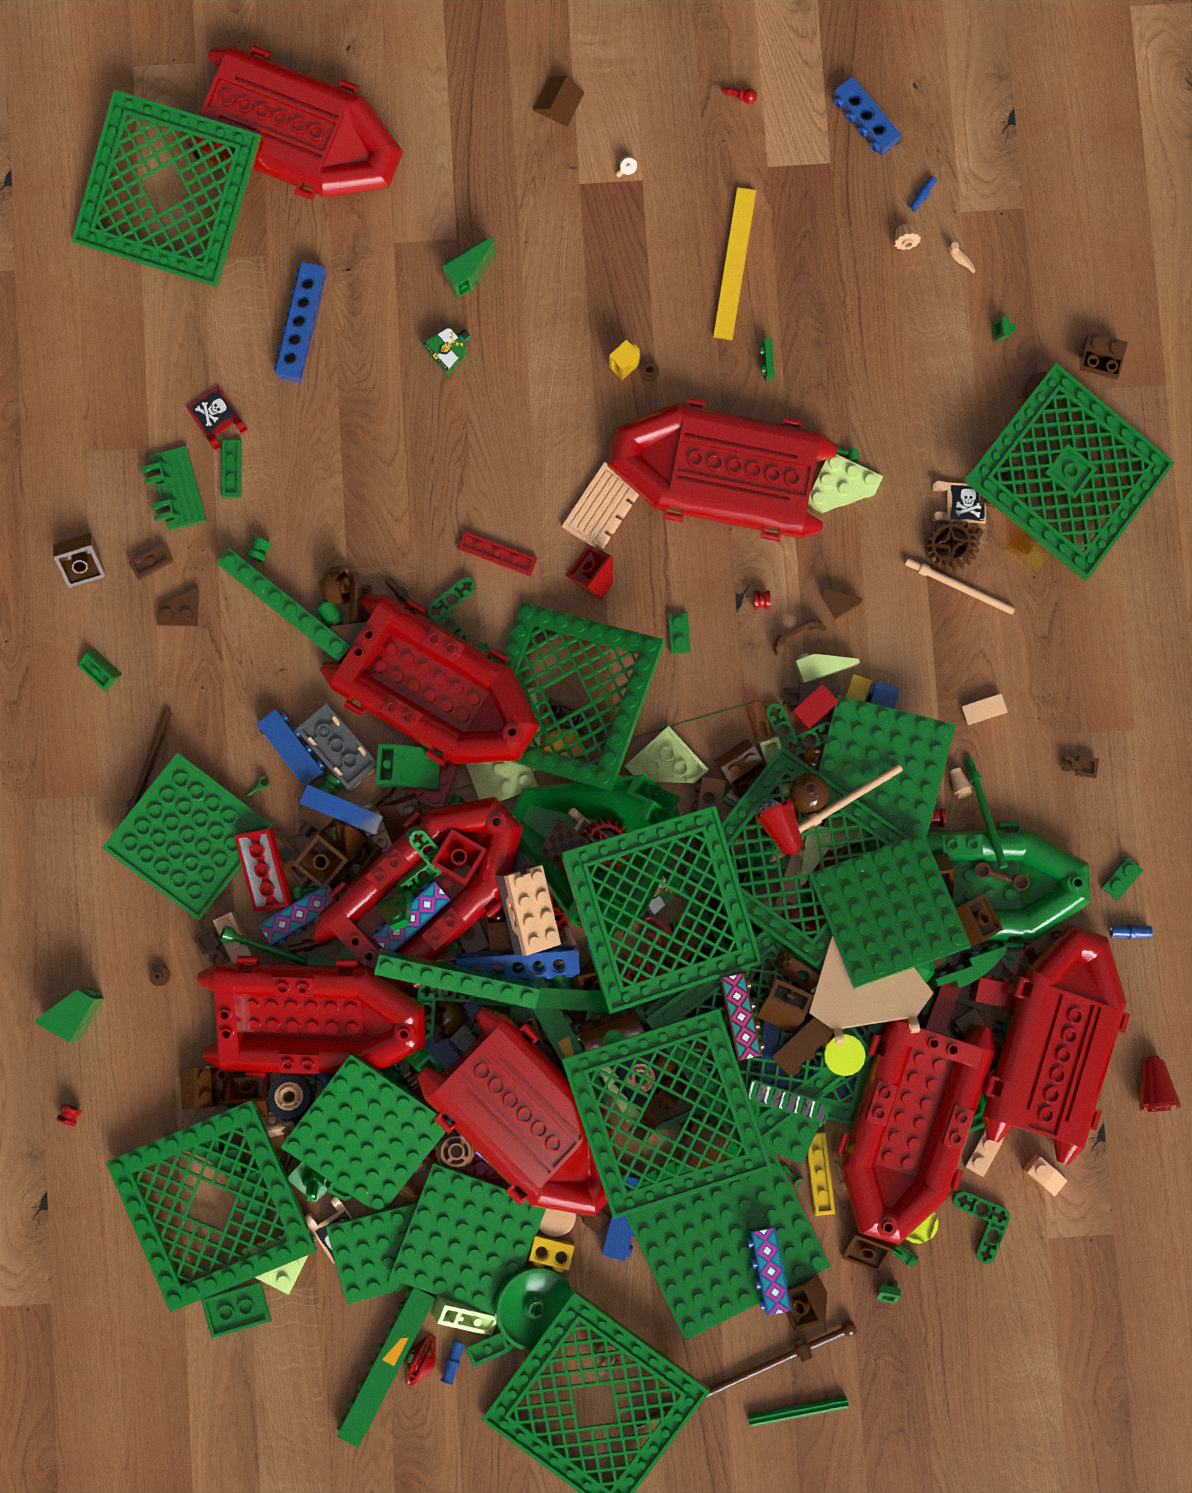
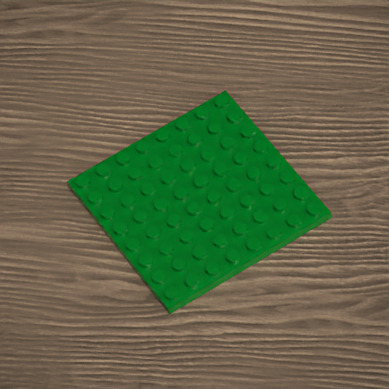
M730 1141L727 1151L735 1155L738 1147L733 1141ZM766 1148L772 1169L625 1215L685 1341L759 1304L758 1298L762 1297L760 1290L756 1289L754 1277L758 1276L756 1269H753L750 1257L753 1256L752 1248L749 1249L747 1243V1236H750L749 1230L772 1225L776 1228L787 1289L831 1267L776 1153ZM725 1155L724 1160L729 1159V1158H732V1157H730V1156H728V1155ZM671 1161L665 1169L676 1174L680 1165L676 1164L675 1161ZM683 1167L682 1170H681V1172H680V1174L685 1173V1172H689V1171H692V1170ZM655 1169L647 1173L646 1176L656 1180L661 1170ZM663 1172L660 1180L667 1179L672 1176ZM643 1179L640 1187L651 1184L652 1182Z

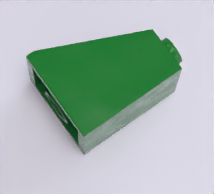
M91 987L89 989H77L38 1017L34 1023L69 1043L80 1041L104 998L99 996V991Z

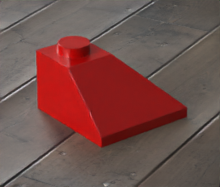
M588 545L565 576L589 594L602 599L613 584V557Z
M451 829L431 865L447 877L466 887L481 863L487 849Z

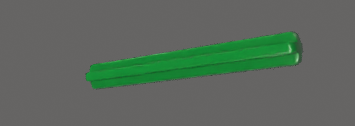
M846 1396L749 1414L748 1422L753 1427L846 1409L849 1407L848 1399Z

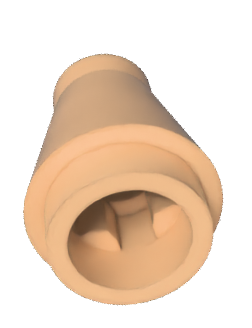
M961 768L951 770L950 775L954 795L958 799L971 795L973 787L963 774Z

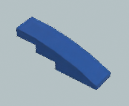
M308 784L299 802L376 836L384 820L383 816Z

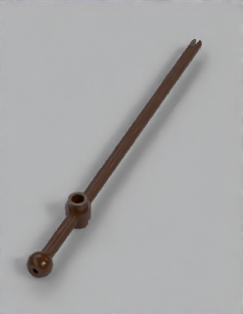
M847 1320L843 1322L841 1328L806 1343L804 1337L793 1342L795 1346L793 1350L709 1387L710 1393L706 1398L796 1357H800L801 1362L809 1360L813 1357L810 1352L813 1349L844 1335L852 1337L857 1333V1329L853 1321ZM672 1405L663 1408L664 1415L667 1413V1411L670 1409ZM660 1410L650 1414V1418L661 1417ZM648 1423L637 1424V1428H642L648 1425Z

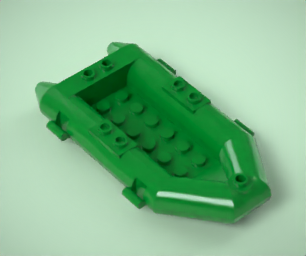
M998 821L996 832L1007 862V867L1004 869L999 868L987 829L929 830L926 840L932 854L948 853L954 869V898L952 899L954 906L961 905L986 893L1004 929L984 942L1002 941V946H1006L1007 949H1024V941L1036 940L1091 903L1089 863L1029 828L1019 829V821ZM1003 829H1015V832L1004 833ZM875 840L864 842L866 852L877 850ZM859 842V850L862 853L861 842ZM879 842V846L882 848L884 845ZM979 862H985L994 870L1011 875L1023 874L1029 878L1030 884L1027 889L1021 891L1014 888L1012 883L990 876L984 879L977 877L974 874V867ZM1018 936L1019 941H1007L1008 937Z

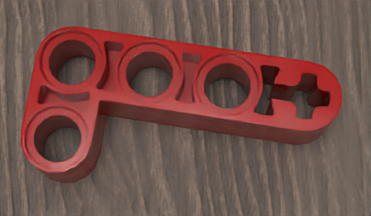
M650 916L643 920L645 922L653 920L656 922L657 929L668 932L671 935L673 933L671 929L655 917ZM647 929L645 931V933L652 939H654L657 933L656 931H648ZM660 934L655 944L665 949L667 944L661 941ZM650 945L645 949V951L642 954H646ZM658 950L660 954L659 957L655 959L656 962H658L662 954V951ZM639 957L633 966L636 967L638 964H641L643 958ZM646 961V973L650 974L656 965ZM630 968L624 978L631 980L632 977L629 974L632 972L635 975L636 971ZM639 975L638 978L644 980L647 977L644 975Z

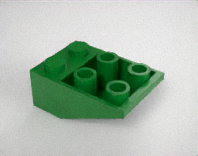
M493 237L482 239L476 247L464 250L461 256L456 259H449L442 267L445 280L457 299L475 288L494 258L496 248Z
M378 744L375 784L378 787L438 790L440 765L426 757L428 748ZM435 749V750L433 751V752H435L436 754H438V755L441 756V751H440V750H436V749Z

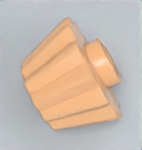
M903 224L896 229L894 245L897 249H911L920 243L921 236L912 224Z

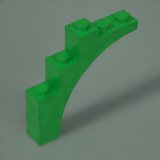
M212 1140L202 1143L201 1145L209 1148ZM216 1140L213 1150L223 1153L224 1143ZM229 1146L226 1155L236 1159L239 1149ZM193 1147V1148H190V1149H188V1150H186V1151L192 1153L194 1147ZM198 1148L196 1155L206 1158L208 1152ZM242 1151L239 1161L246 1163L245 1152ZM211 1153L208 1161L218 1166L221 1157ZM224 1159L221 1169L231 1172L234 1163ZM237 1164L234 1174L244 1178L247 1169ZM250 1170L247 1180L257 1183L260 1174ZM232 1178V1185L239 1191L242 1182ZM262 1179L260 1185L266 1187V1184ZM245 1183L242 1193L252 1197L255 1187ZM258 1189L255 1198L265 1202L268 1192ZM240 1197L244 1209L247 1210L250 1200ZM253 1202L250 1212L260 1215L263 1206ZM266 1208L263 1217L269 1219L271 1217V1209ZM248 1215L246 1223L258 1222V1219Z

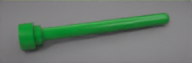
M674 875L669 885L679 889L683 880ZM684 886L682 893L691 897V893ZM692 902L690 907L698 915L701 907ZM703 911L700 919L709 924L710 919ZM710 929L709 933L716 941L719 933ZM722 937L719 946L727 950L729 945Z
M225 925L221 931L219 940L222 942L232 943L235 941L292 962L307 965L308 958L237 934L232 927Z

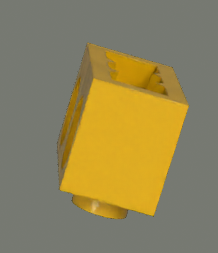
M625 340L609 355V368L621 380L625 379L639 366V348L633 342L630 344Z
M536 1234L529 1261H533L532 1264L538 1267L549 1265L553 1266L552 1269L555 1271L564 1272V1270H569L575 1243ZM543 1246L547 1249L548 1253L545 1256H539L536 1253V1249ZM563 1251L567 1254V1259L565 1261H558L556 1254Z

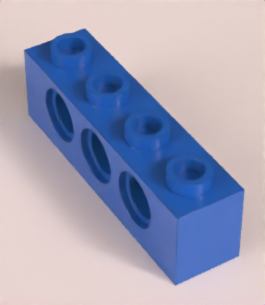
M851 77L834 91V104L845 112L847 120L855 124L859 134L870 142V147L874 152H878L881 156L899 142L901 133L854 77ZM849 101H855L857 105H851ZM867 115L870 119L865 120L861 116ZM873 130H880L882 134H876Z

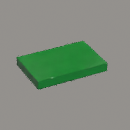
M262 1281L220 1292L201 1300L212 1339L272 1321Z

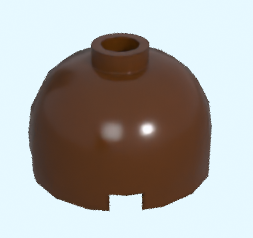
M346 565L329 568L319 581V589L330 603L336 605L350 604V583L355 582L352 570L350 568L347 569Z
M804 773L792 782L789 797L793 801L794 808L801 813L811 814L820 812L828 803L830 797L829 787L820 775Z
M436 1000V1027L440 1026L442 1032H438L441 1039H449L465 1025V1021L468 1020V1012L466 1008H462L459 1002Z

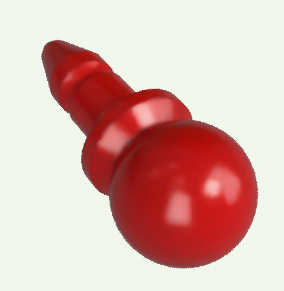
M730 87L721 88V91L726 95L739 97V101L743 100L747 104H753L757 100V92L752 88L745 90L742 87L741 91Z

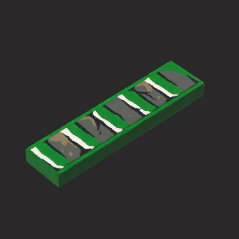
M751 1079L747 1091L750 1101L821 1124L826 1123L831 1104Z

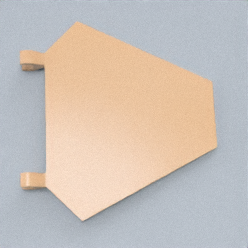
M832 936L809 1013L834 1030L836 1045H841L845 1042L843 1028L908 1019L910 1033H918L920 1026L917 1015L932 996L933 991L915 968L853 989Z

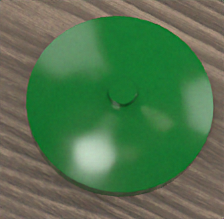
M530 1267L515 1273L501 1287L495 1302V1320L501 1334L515 1347L531 1351L573 1294L572 1288L560 1274L548 1268Z

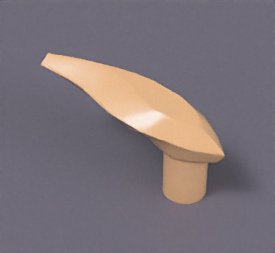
M953 242L951 247H948L952 257L959 264L975 273L976 270L970 259L959 249V244Z

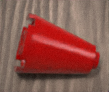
M789 798L786 800L788 804L785 801L780 802L755 814V817L784 855L789 854L791 857L801 852L799 848L803 847L794 804L792 799Z
M1148 1056L1147 1060L1143 1061L1139 1111L1143 1112L1144 1108H1147L1148 1112L1170 1111L1171 1106L1175 1105L1176 1109L1181 1108L1180 1100L1164 1059H1160L1159 1056Z

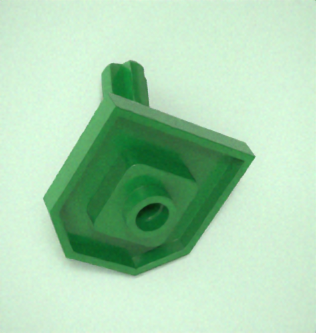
M301 1161L286 1175L289 1182L305 1194V1199L308 1202H317L327 1191V1187L331 1183V1181Z

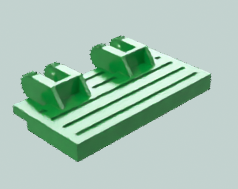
M183 446L148 456L150 465L142 467V473L160 470L161 474L146 478L144 480L145 485L164 481V483L156 485L161 502L152 504L151 508L152 510H160L170 507L171 510L170 512L156 515L154 517L155 522L174 518V520L166 522L168 531L207 522L188 447Z

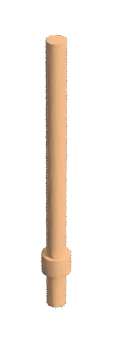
M910 558L905 563L906 566L919 571L918 573L923 576L928 575L1011 615L1015 610V607L931 569L930 565L918 563Z
M897 764L822 811L814 812L808 816L809 819L798 825L800 833L811 826H817L827 816L903 771L902 767Z

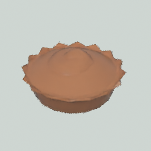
M451 1131L449 1134H444L436 1146L437 1151L435 1155L438 1158V1163L458 1171L466 1169L474 1157V1148L458 1132Z

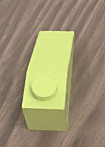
M805 653L797 657L798 660L795 661L794 665L801 683H810L857 666L860 661L857 658L821 654L809 656V653Z
M438 1295L431 1309V1314L437 1324L491 1336L497 1324L493 1314Z

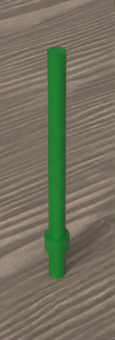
M973 758L965 760L969 771L968 778L970 783L973 784L999 868L1004 869L1007 867V862L980 782L982 779L979 771L976 770Z

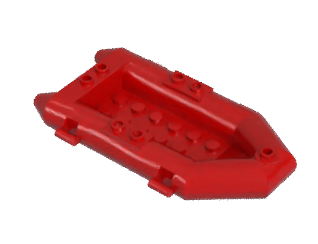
M233 45L210 49L208 59L218 71L199 116L260 134L262 137L253 164V170L296 186L295 194L312 201L315 198V194L324 198L390 187L404 151L367 98L357 94L360 86L343 79L336 86L269 60L272 52L255 45L252 46L250 52ZM254 54L262 56L264 58L261 59L259 57H256ZM342 88L352 91V93L346 92ZM194 136L197 144L205 140ZM191 137L187 138L192 146H195ZM212 142L215 149L223 146L222 144ZM209 143L200 147V149L207 151V154L213 151ZM227 148L218 153L224 155L223 157L219 156L222 162L231 157ZM215 155L208 158V160L219 164Z
M687 397L686 404H672L614 429L607 466L655 510L665 511L663 519L683 523L685 515L761 531L760 538L780 542L781 535L800 539L822 532L823 521L809 511L807 507L816 462L835 457L838 445L821 432L801 428L803 420L783 416L782 424L705 409V400ZM690 405V406L700 407V408H702V409L700 410V409L690 408V407H688V406ZM785 425L798 427V429L788 428ZM668 510L681 512V514L668 512ZM765 529L776 531L777 533L767 532Z
M366 594L362 600V605L370 618L343 662L325 661L320 668V672L331 690L347 699L344 707L359 716H362L366 710L427 747L429 750L426 753V757L441 766H444L447 760L453 764L519 761L540 725L514 669L506 665L509 657L493 647L489 653H486L424 616L427 608L412 599H409L405 605L390 595ZM409 608H412L418 613L414 615L413 613L409 612ZM493 656L501 662L497 664L491 660V657ZM354 699L360 701V702H361V705H360L361 707H359V706H357L356 704L352 703V701H353ZM439 749L443 752V757L433 751Z
M496 796L429 809L423 816L416 810L402 824L408 831L415 822L421 819L422 822L418 826L424 829L439 849L451 829L484 847L487 851L466 887L443 873L430 882L432 884L436 881L452 900L394 952L436 960L484 913L492 918L503 907L496 876L513 870L523 825ZM407 831L349 886L342 880L328 893L333 901L318 914L310 935L317 944L339 938L365 967H370L374 970L378 950L384 949L373 937L376 934L374 930L383 922L387 924L377 909L376 904L399 893L396 889L397 881L424 861L407 839ZM418 834L414 835L420 843L422 841ZM426 846L423 849V853H429L432 850V846ZM421 871L417 878H424L427 875V871ZM346 889L348 892L338 900L336 897ZM419 890L418 892H416L414 894L415 897L417 898L422 893V891ZM495 898L497 902L487 910L485 906ZM384 977L402 991L411 983ZM412 983V985H413L416 989L421 985V984Z
M1072 924L1026 968L1024 977L1018 976L1013 996L1017 997V1001L1010 1019L994 1076L989 1075L984 1095H987L988 1098L982 1115L986 1139L998 1143L1014 1126L1052 1138L1056 1160L1067 1165L1085 1148L1090 1129L1097 1131L1102 1111L1096 1110L1104 1079L1118 1032L1125 1033L1130 1014L1124 1012L1127 1001L1109 939L1106 936Z
M238 955L237 963L219 962L200 971L197 976L198 984L214 993L218 1042L204 1048L203 1058L223 1071H245V1077L266 1078L267 1072L334 1075L351 1052L379 1071H382L426 1046L424 1005L384 977L374 975V970L370 967H360L358 959L337 958V966L259 963L258 956Z
M482 1007L475 1014L481 1035L444 1073L425 1067L417 1075L424 1099L438 1112L433 1120L447 1134L455 1129L510 1184L505 1192L519 1206L527 1201L533 1207L595 1217L608 1203L568 1077L535 1045V1042L540 1037L526 1022L519 1028L505 1013ZM522 1031L531 1039V1041H527L521 1035ZM600 1106L603 1118L605 1119V1114L609 1110ZM446 1114L452 1120L451 1125L442 1117V1115ZM606 1126L611 1139L613 1135L612 1128ZM613 1146V1149H614V1152H615V1155H616V1158H617L616 1148H615V1146ZM518 1186L523 1191L522 1196L514 1187Z
M901 1019L885 1022L881 1036L873 1034L867 1054L873 1055L874 1060L850 1134L841 1132L835 1151L843 1155L840 1166L859 1233L899 1245L948 1199L951 1189L958 1190L963 1170L957 1168L981 1093L985 1090L989 1075L994 1076L995 1074L989 1071L995 1053L990 1028L978 1025L964 1040H960L920 1027L918 1033H910L909 1020ZM880 1039H881L882 1041H881V1044H880L878 1053H876L877 1048H878V1045H879V1042H880ZM848 1138H850L846 1151H844Z

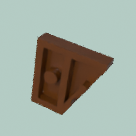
M193 588L159 604L157 625L198 626L199 589Z

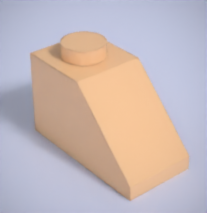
M1036 1154L1023 1168L1024 1172L1053 1196H1056L1067 1182L1055 1168Z

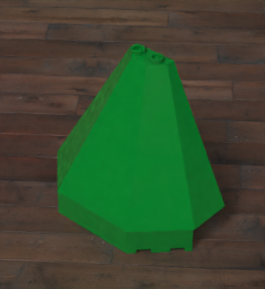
M644 774L617 777L612 792L579 782L523 788L517 797L511 813L523 825L519 841L520 847L532 865H543L548 889L570 922L583 928L566 871L539 854L556 819L574 828L578 822L572 819L568 812L570 809L575 808L590 822L596 821L598 824V819L602 818L605 824L606 819L610 818L612 825L614 821H618L617 828L624 825L625 828L622 830V833L679 817L680 811L677 810V805L680 802V796L662 789L660 785ZM600 829L609 838L616 836L609 830ZM671 841L659 844L658 846L667 850ZM674 843L670 853H675L678 844ZM652 847L640 850L639 852L648 856ZM655 848L651 859L660 863L665 853ZM633 853L629 854L630 857L628 859H623L628 862ZM636 854L632 865L641 869L646 859ZM667 856L663 864L667 868L672 857ZM648 862L644 871L653 876L658 866ZM618 863L619 869L615 870L613 868L612 870L622 875L626 865ZM597 867L593 877L602 881L607 871L599 872V867ZM629 868L625 877L634 882L639 872ZM661 868L657 879L662 880L666 870ZM610 873L606 884L615 888L620 878ZM642 874L640 880H643L640 886L647 889L651 879ZM592 880L596 893L600 884ZM623 880L618 890L628 895L632 885ZM654 882L637 915L638 918L645 915L659 883ZM603 887L599 897L608 901L613 891ZM640 889L637 892L634 890L631 898L640 902L645 892ZM616 893L612 904L621 908L626 898ZM598 900L602 913L606 904ZM629 900L624 910L634 915L638 905ZM609 907L605 917L614 921L619 911ZM622 913L618 924L627 928L632 918ZM604 920L608 933L612 924ZM615 927L611 937L614 938V935L618 930H623L618 927Z

